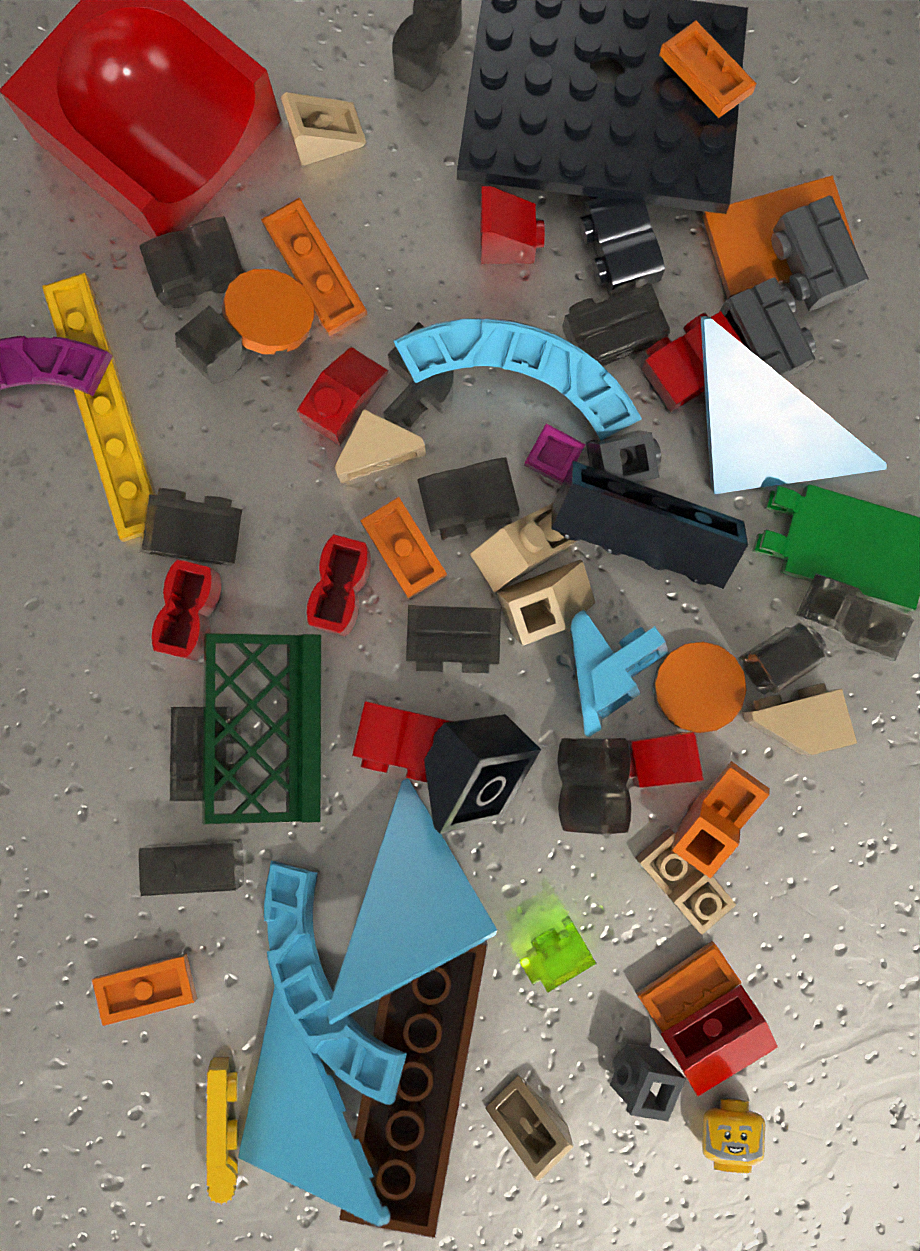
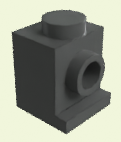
M638 430L608 437L603 440L586 441L590 467L635 483L660 478L657 465L661 463V450L657 440L653 438L652 432ZM622 449L627 453V460L623 465L621 464L619 453Z
M627 1043L625 1049L618 1052L613 1059L614 1075L610 1086L627 1104L626 1111L631 1116L669 1121L686 1078L656 1048ZM653 1082L662 1083L657 1096L650 1090Z

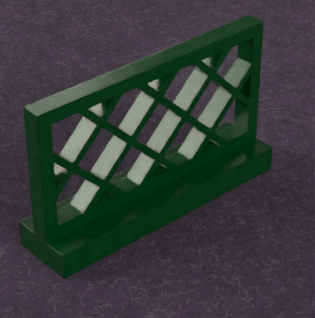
M204 634L202 824L321 822V634ZM216 644H233L247 658L229 676L216 664ZM244 644L260 646L252 653ZM269 645H287V665L274 676L257 657ZM251 663L270 681L252 700L234 682ZM215 673L223 680L216 689ZM286 674L287 688L280 682ZM227 686L246 704L229 723L215 711V698ZM273 687L287 699V711L275 723L256 705ZM250 710L269 727L252 746L233 729ZM215 721L223 728L216 736ZM287 721V731L285 734L280 727ZM227 733L246 751L228 770L215 759V745ZM274 733L286 744V758L275 769L256 752ZM250 757L269 774L251 794L233 777ZM216 768L223 776L214 784ZM285 768L286 782L280 777L281 772ZM274 780L286 791V812H268L256 800ZM229 781L246 799L232 813L214 814V794ZM250 804H252L259 811L255 813H243Z

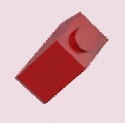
M482 186L480 216L481 264H534L536 248H544L545 242L544 220H536L535 203L492 186Z
M353 347L348 348L321 372L297 408L302 422L341 446L389 371Z
M674 732L627 740V751L621 752V763L625 779L632 778L633 785L643 788L704 780L695 732Z

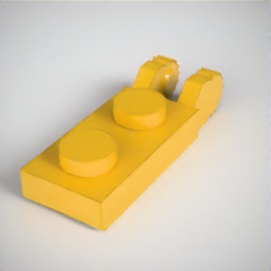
M213 1057L210 1060L207 1071V1192H209L208 1197L211 1198V1201L221 1205L222 1203L227 1204V1201L232 1200V1196H235L238 1175H236L238 1174V1161L229 1153V1150H237L238 1120H229V1102H237L238 1072H229V1057Z

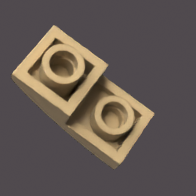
M669 828L635 859L694 928L703 935L735 907L736 904L713 876L710 879L672 851L676 834Z

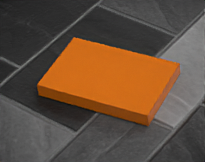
M833 175L731 203L726 214L704 211L702 219L727 300L773 277H776L779 285L790 283L789 279L792 272L786 259L780 260L776 256L771 242L772 234H774L773 228L785 213L802 206H808L810 203L830 195L834 199L854 244Z

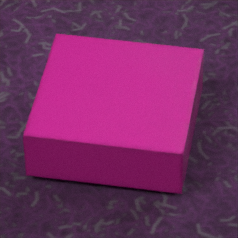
M546 423L524 466L562 485L572 461L577 462L586 444Z

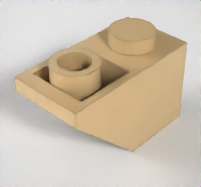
M554 503L503 527L470 553L494 592L522 578L577 542L567 539L559 532L551 529L552 506Z
M577 560L496 591L509 632L522 646L567 629L578 612L583 609L586 612L596 603L582 560Z
M825 683L797 689L799 698L782 702L780 694L753 701L755 709L742 713L744 722L799 754L814 755L857 744L843 690H827Z

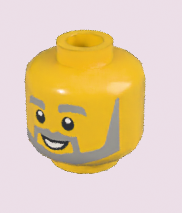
M720 1099V1108H711L704 1113L702 1152L706 1158L714 1161L713 1168L733 1173H752V1165L760 1164L764 1160L765 1119L759 1113L749 1111V1101Z

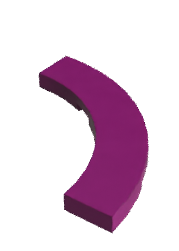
M26 336L3 338L0 339V390L26 384H49L76 389L94 396L113 355L90 344L62 337L27 338Z

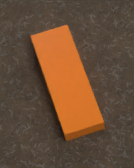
M300 197L261 219L263 226L295 280L305 287L311 297L314 312L329 337L368 315L365 306Z

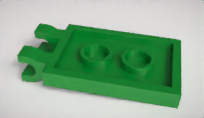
M810 484L804 487L802 496L794 490L777 486L775 491L771 490L769 492L765 509L792 516L787 536L767 529L764 530L763 534H757L753 552L782 559L783 564L780 571L782 574L906 611L916 610L920 597V517Z

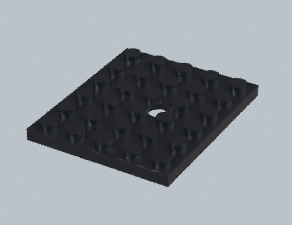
M482 0L457 166V180L596 198L644 200L645 204L726 214L731 198L739 104L718 118L659 54L663 43L694 21H697L743 69L748 7L694 0ZM600 58H612L622 65L624 73L619 75L614 83H603L597 80L595 71L590 68L591 64Z

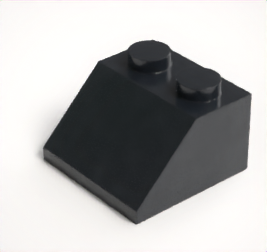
M506 714L446 722L436 731L433 737V744L424 759L433 827L439 834L501 820L542 750Z

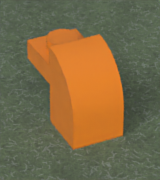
M731 761L708 790L704 789L686 813L674 837L672 851L711 879L738 847L741 828L770 794V788Z

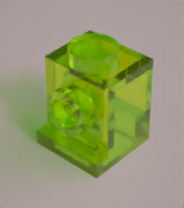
M569 916L561 920L565 929L557 933L555 928H551L535 937L531 941L533 948L526 951L527 956L519 960L531 983L534 985L541 981L547 993L597 964Z

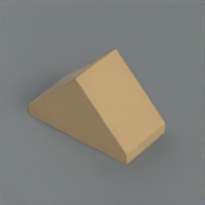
M285 92L281 96L287 122L302 166L361 148L366 144L353 102Z
M363 409L334 467L342 484L426 456L425 445L422 437Z
M519 1075L485 1108L537 1181H540L574 1147L569 1127Z

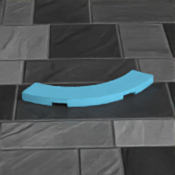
M463 318L425 326L393 340L415 383L449 370L473 366L500 367L531 376L557 389L581 410L600 440L642 419L621 385L598 361L571 342L536 326L503 319Z
M271 860L264 901V921L267 922L270 951L267 952V959L275 988L285 1012L312 1053H317L335 1071L337 1077L366 1096L384 1104L394 1103L406 1053L394 1049L373 1037L350 1015L331 1025L327 1020V1011L333 990L326 979L320 963L313 929V902L318 873Z

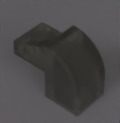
M210 305L175 333L176 349L213 384L225 381L241 370L242 360L253 352V350L247 349L242 345L243 337L224 319L223 313L218 314Z
M418 322L409 332L424 326ZM395 346L388 353L389 365L409 385L383 414L385 420L404 429L407 426L412 430L427 415L429 409L426 405L428 403L432 404L441 414L447 409L454 390V370L439 373L415 383Z
M815 574L796 614L808 628L821 636L856 651L858 648L892 662L896 661L914 622V619L909 614L867 600L859 588L819 574Z

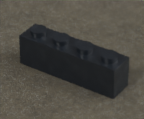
M572 461L552 506L551 529L559 532L565 538L574 541L583 540L601 546L605 551L613 555L633 557L644 561L648 566L657 570L667 569L685 575L691 581L700 585L711 584L724 589L748 546L745 523L740 519L576 461Z

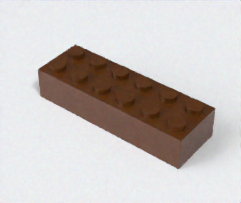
M487 940L380 998L373 1037L394 1049L406 1053L394 1103L384 1104L362 1093L354 1140L359 1139L374 1176L370 1178L381 1207H387L390 1218L389 1223L376 1226L341 1209L339 1220L435 1238L487 951Z

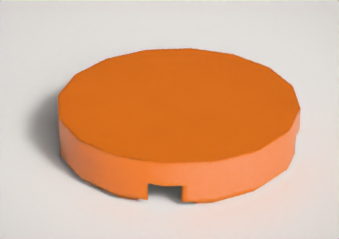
M253 269L239 274L228 285L222 304V313L231 336L245 348L261 354H276V351L287 349V352L297 349L307 339L315 316L313 301L305 287L290 275L274 269Z
M707 642L684 644L670 652L657 667L653 682L655 703L665 718L677 728L695 733L717 731L732 722L743 707L747 691L744 671L736 658L721 646Z

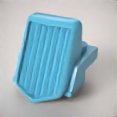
M583 609L572 619L570 633H572L584 734L586 737H591L602 729V719H605L641 694L632 678L667 655L668 650L666 641L654 626L647 632H645L643 627H640L629 633L619 642L622 647L621 650L614 653Z

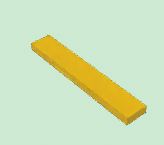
M85 273L42 286L57 337L87 343L112 354L89 277ZM112 357L94 396L74 389L119 539L125 542L166 529V524L114 357Z

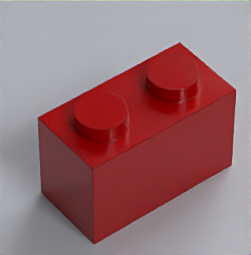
M739 985L661 1033L662 1038L697 1097L778 1048L766 1020L742 985Z

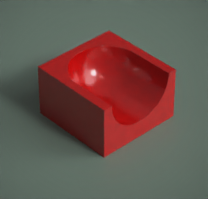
M80 0L0 88L3 98L37 143L165 251L282 121L267 70L183 0Z

